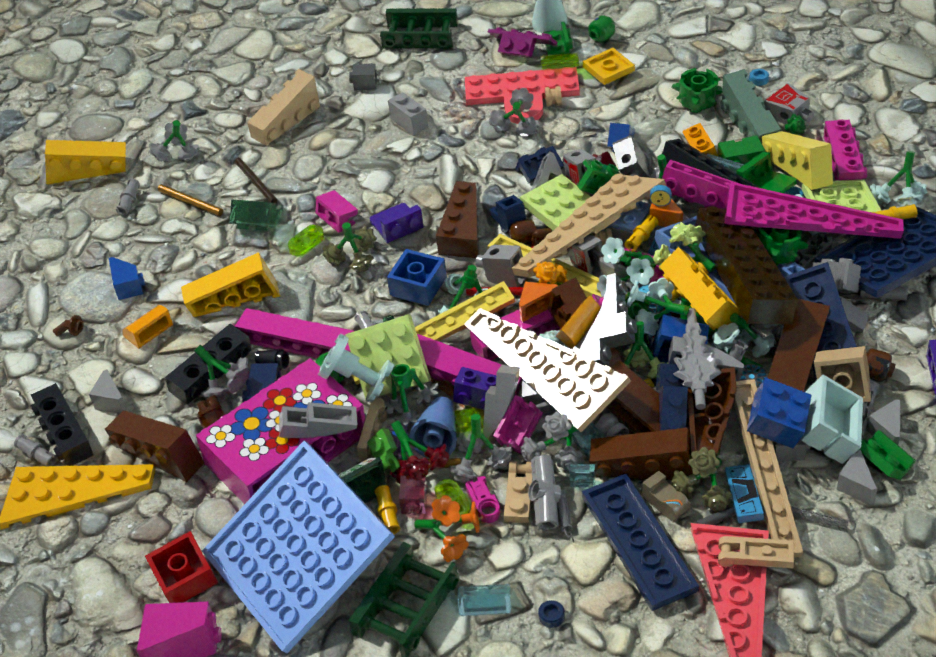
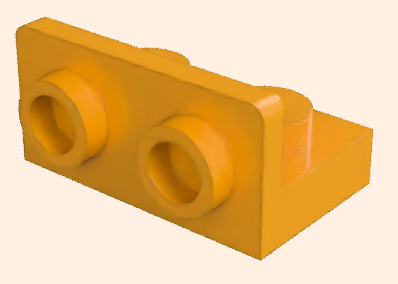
M701 123L682 131L690 146L720 163L716 148Z

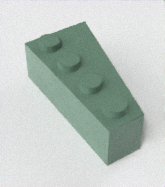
M745 69L723 75L720 105L722 110L729 115L731 121L738 126L741 133L746 137L758 136L762 144V136L781 132V128L770 110L766 111L762 97L756 96L754 91L755 85L752 81H747L746 77L748 74Z

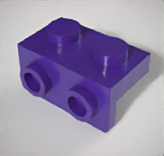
M461 367L454 382L453 402L484 410L486 392L490 386H496L497 376Z

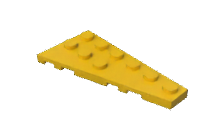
M154 464L16 467L0 515V530L9 528V524L21 521L24 524L31 522V518L42 515L50 517L85 507L86 503L93 501L102 503L107 501L108 497L120 494L124 497L152 489L156 472Z

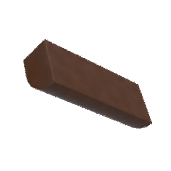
M798 299L792 324L784 325L769 371V379L804 392L830 306Z
M619 360L610 368L618 373L627 375L631 382L606 408L635 433L660 431L659 393ZM686 417V428H687L688 425L690 424V422H689V419Z

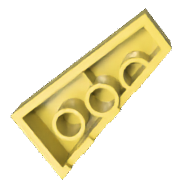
M783 131L762 136V145L765 152L770 153L771 162L808 188L814 190L833 185L830 143Z

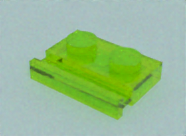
M577 53L540 56L542 69L579 66Z

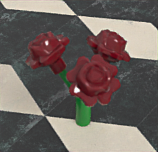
M399 420L391 424L401 442L402 459L399 460L400 467L394 472H390L392 477L396 478L397 483L408 484L414 482V480L420 481L428 475L429 468L430 471H433L435 468L442 469L447 464L449 453L445 451L446 444L435 450L429 446L426 448L408 437ZM410 445L424 452V455L430 458V462H428L427 458L419 459L416 455H413Z

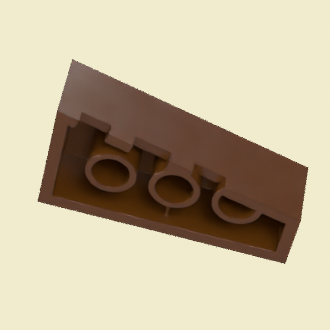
M456 181L436 234L438 255L477 258L479 255V229L476 183Z
M576 277L553 288L551 291L548 310L560 329H562L587 298ZM615 347L610 348L612 358L609 360V367L619 360L622 362V356Z

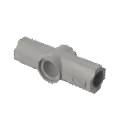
M535 456L531 459L532 482L529 486L528 496L530 501H534L535 521L538 530H554L559 526L557 503L560 500L561 487L555 484L554 465L551 456Z

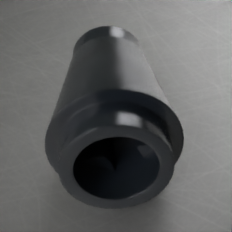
M283 349L257 351L255 354L256 364L278 363L280 371L286 369L289 365V353Z

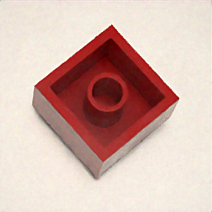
M191 531L145 555L169 603H183L218 584Z

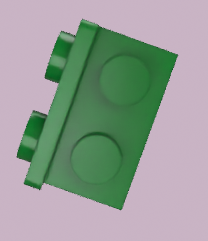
M561 22V31L543 32L552 35V38L558 42L557 46L545 45L548 60L570 57L573 42L570 36V28H566L565 22Z
M585 159L583 164L587 170L577 187L581 191L595 194L600 187L611 180L612 176L620 174L619 169L612 164L605 165L598 160L591 161Z
M880 430L869 440L861 439V448L859 450L889 477L902 480L916 462L912 456Z

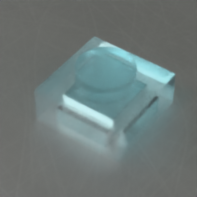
M590 423L582 432L578 430L572 433L573 440L586 455L590 453L591 439L605 437L593 423Z
M570 464V487L586 488L595 486V464Z

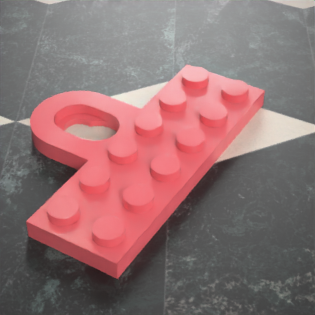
M565 67L465 77L466 106L504 102L505 114L513 110V106L510 104L513 90H520L524 87L528 89L529 93L533 94L534 99L530 111L521 112L524 118L534 117L535 120H539L543 115L542 99H545V87L555 89L556 86H560L561 97L580 96L577 68ZM513 114L509 117L511 122L519 124L520 118L518 115Z

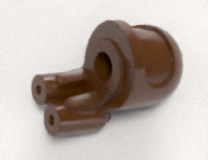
M531 218L512 223L509 230L511 239L522 244L532 243V246L539 244L546 238L547 234L552 232L551 228L537 229Z
M216 395L207 398V401L203 400L197 403L199 409L197 417L202 429L209 427L225 415Z

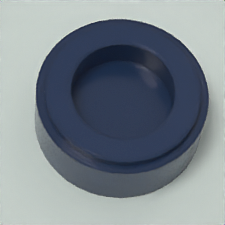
M553 600L542 603L538 610L539 621L548 628L560 626L565 620L563 605Z

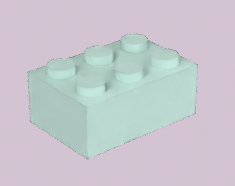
M822 375L805 391L811 394L812 397L805 433L801 440L819 451L823 449L824 454L829 458L843 464L861 448L863 398L827 376Z

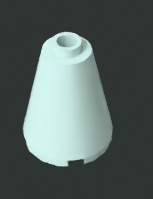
M536 0L532 18L534 30L539 33L553 30L561 31V22L567 24L568 21L562 0Z

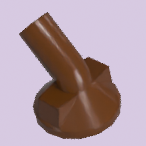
M74 315L53 329V333L58 337L68 330L70 335L77 336L82 332L84 323L79 315Z

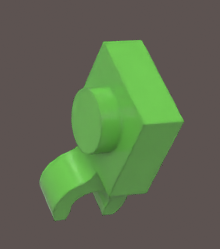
M381 428L367 443L373 457L376 458L375 462H379L381 470L386 471L390 468L391 472H394L400 467L393 454L398 448L389 429Z

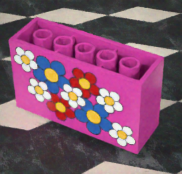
M311 358L299 364L286 375L281 376L277 381L262 389L258 394L241 403L240 406L223 415L218 421L204 428L196 435L204 464L244 504L303 441L309 443L328 463L360 439L366 420L363 404L330 375L327 379L320 377L318 373L321 367ZM308 402L356 407L357 428L321 437L282 438L279 437V417L282 406L307 408Z

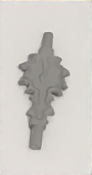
M689 308L686 333L683 334V338L687 341L688 345L684 347L686 351L680 352L682 358H674L679 370L673 373V375L684 380L682 383L684 387H691L693 394H695L696 408L702 410L706 408L705 393L707 392V387H712L714 385L712 379L719 376L722 372L716 368L719 359L713 358L715 352L705 353L707 348L703 345L707 340V336L700 335L702 330L699 323H697L696 310Z

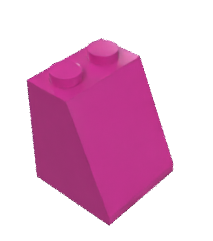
M209 602L145 604L137 646L139 657H208L215 654L217 643H220L222 638L221 627H217L216 613L212 612Z

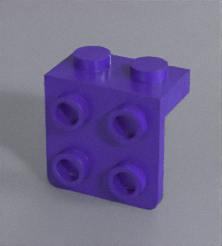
M401 203L370 217L371 224L386 243L424 228L422 211L418 205L409 208L406 203Z

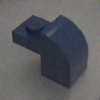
M515 195L495 202L496 207L489 209L490 216L500 224L501 231L504 233L510 230L512 223L526 220L524 203Z

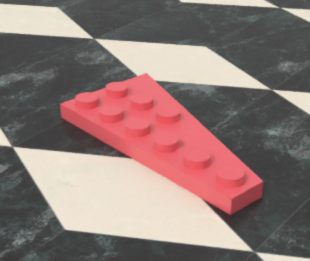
M691 523V533L729 657H762L767 567L735 564L730 567H723L718 564V555L721 552L719 549V539L723 536L768 539L769 531ZM734 549L732 552H740V550Z

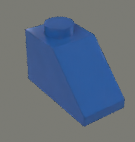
M610 123L607 147L614 152L612 143L629 135L634 138L635 128L630 124Z
M110 257L109 264L112 281L118 300L144 294L142 285H146L143 273H138L136 265Z

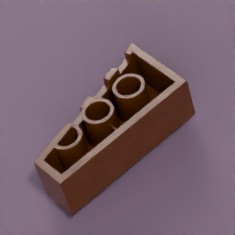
M124 410L105 428L109 435V441L114 447L120 448L150 464H154L155 467L186 483L204 465V460L186 429Z
M688 428L593 438L591 439L589 462L596 477L616 478L627 474L629 478L648 479L660 471L666 476V480H672L676 470L682 471L686 476L693 474V468L688 463L690 459H693L691 456V437Z

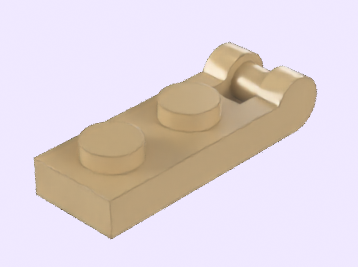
M375 398L370 403L357 446L360 463L371 458L372 453L367 442L382 428V423L387 420L385 402L381 398Z
M517 461L509 462L504 522L529 523L531 501L528 496V490L532 482L531 462H526V464H517ZM517 474H526L525 477H517Z
M723 536L719 539V549L721 552L718 555V564L723 567H730L733 564L793 568L794 540ZM738 549L740 552H732V550Z

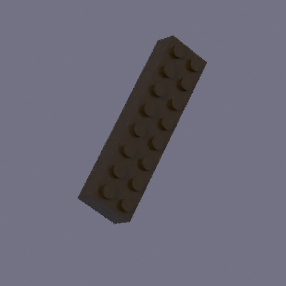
M714 206L699 208L695 226H701L702 231L706 234L702 237L703 241L701 244L710 260L716 264L718 274L746 323L792 324L798 299L752 226L724 224L726 208Z

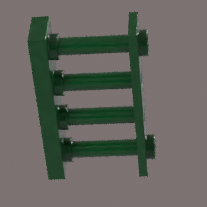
M402 542L350 617L349 624L352 635L362 638L366 631L374 630L398 641L401 657H408L410 652L415 651L418 647L421 635L449 592L457 587L459 576L456 564L451 562L444 573L416 561L412 545ZM413 570L439 582L433 591L430 592L404 581L402 578L407 571ZM399 589L426 602L420 611L417 612L389 600V597L393 591ZM386 609L412 621V623L404 633L375 620L379 611Z

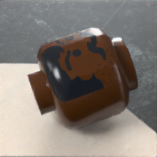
M875 348L869 349L866 354L870 379L883 382L887 376L892 377L896 365L891 363L892 355Z

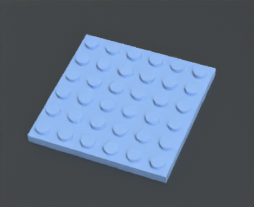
M303 441L208 543L202 552L281 651L288 653L392 541L395 535L306 441Z

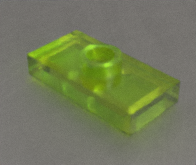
M477 408L455 411L456 424L461 433L472 431L471 416L479 414ZM481 417V430H482V429H484V424H483V419H482V417Z

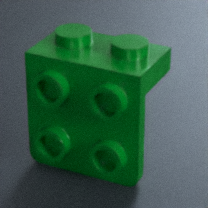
M765 151L736 170L738 175L758 187L770 191L785 193L797 184L796 178L772 171L770 153Z

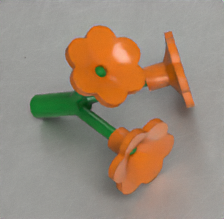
M444 495L432 502V517L434 519H417L414 526L416 529L433 530L443 540L445 545L441 549V554L444 556L443 559L446 562H450L453 559H459L463 555V551L468 548L469 543L464 534L452 537L446 536L439 529V526L449 527L451 524L460 522L462 524L472 523L476 533H480V524L475 502L471 504L470 513L461 514L460 516V505L458 502L452 501L449 496Z

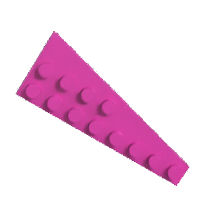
M730 182L724 224L901 238L904 232L903 219Z

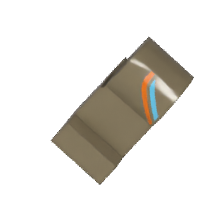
M660 471L643 482V499L668 519L676 520L691 507L687 497L683 493L676 491L677 489L666 481V476Z

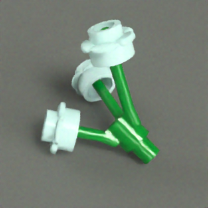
M469 265L463 276L450 274L445 279V287L448 288V292L454 295L457 293L450 307L443 305L441 310L438 309V313L441 314L456 306L466 288L471 289L475 287L477 292L474 296L488 289L481 288L477 279L476 266Z

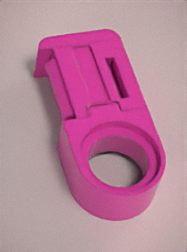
M478 477L476 482H473V480L467 481L465 483L466 492L471 503H476L479 519L484 523L497 521L500 517V505L495 494L491 495L487 487L486 477ZM486 507H493L496 509L495 512H493L492 514H485L482 512V510Z

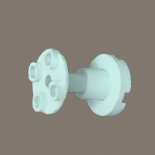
M340 333L335 340L336 345L328 352L318 375L327 379L334 370L347 378L353 375L372 385L365 400L372 403L383 390L385 384L382 382L386 376L390 375L394 364L387 360L379 373L359 363L360 357L345 350L349 338Z

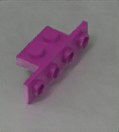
M496 27V30L488 29L487 31L495 38L501 39L497 52L505 55L532 58L536 43L557 46L558 43L552 38V35L547 33L537 35L531 31L522 33L519 30L511 29V31H506L499 27Z

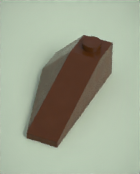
M735 367L719 369L722 373L712 379L714 383L712 387H707L705 409L699 410L696 408L695 394H693L691 387H688L692 452L706 447L708 451L714 450L716 456H718L737 392Z

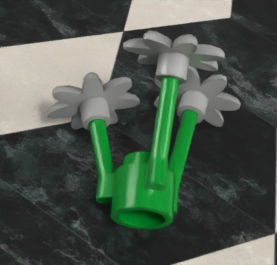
M399 364L390 373L391 396L382 395L381 398L385 402L387 414H391L395 409L402 416H395L393 419L395 422L399 420L404 427H407L409 422L415 424L422 415L417 414V411L411 412L408 409L409 403H407L405 389L411 386L412 379L417 384L416 389L418 393L411 397L417 399V405L422 404L424 400L427 404H430L431 397L439 395V392L435 391L439 384L431 385L430 381L423 384L418 378L415 368L410 369L406 364ZM397 387L399 388L400 396H397Z

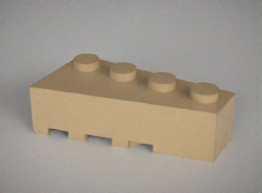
M298 69L294 73L295 77L283 84L284 89L279 94L275 93L271 97L270 103L267 106L263 105L247 122L251 138L267 146L320 107L314 76Z

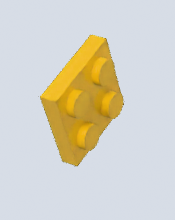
M614 48L582 61L583 68L603 85L635 71V65Z

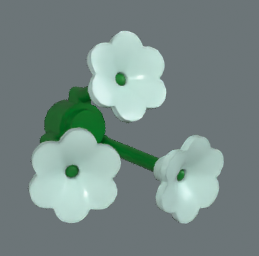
M609 237L606 240V244L601 248L604 262L618 264L623 255L635 257L631 261V265L627 267L626 272L628 275L621 278V280L626 282L630 278L633 284L635 280H639L640 284L647 285L655 273L654 268L656 265L650 255H642L641 251H626L622 247L623 242L620 238ZM601 275L597 283V289L601 292V297L606 292V275Z

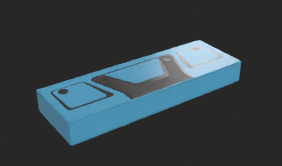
M750 464L725 467V475L738 523L764 520V513Z

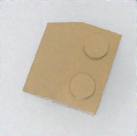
M865 346L816 352L814 365L817 380L822 375H825L861 396L863 402H871L869 365Z

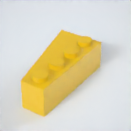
M46 140V185L126 172V142Z
M678 247L659 266L664 271L663 277L668 282L675 284L678 288L676 291L691 303L690 306L704 318L705 323L711 329L715 330L724 324L733 323L730 321V316L733 313L739 316L742 315L737 305L692 257Z
M259 252L181 286L184 304L193 317L222 310V307L226 306L239 307L241 303L251 300L254 303L263 301L262 298L268 296L273 298L280 297L276 278Z

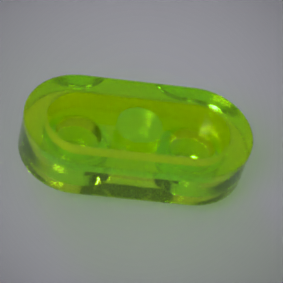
M309 225L288 241L290 254L293 256L305 255L324 240L322 227Z
M445 479L436 484V499L449 494L448 496L451 500L458 502L460 505V516L461 514L470 513V502L457 482Z

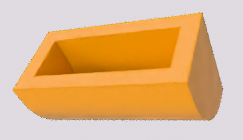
M589 295L557 333L556 337L571 350L583 339L593 325L601 309L596 300Z
M162 305L156 306L122 330L123 337L138 349L173 325L169 310Z

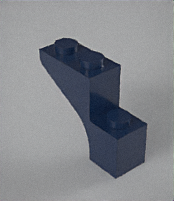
M660 363L657 365L656 389L659 392L660 431L686 428L688 387L682 385L684 380L673 375V373L679 370L676 364Z

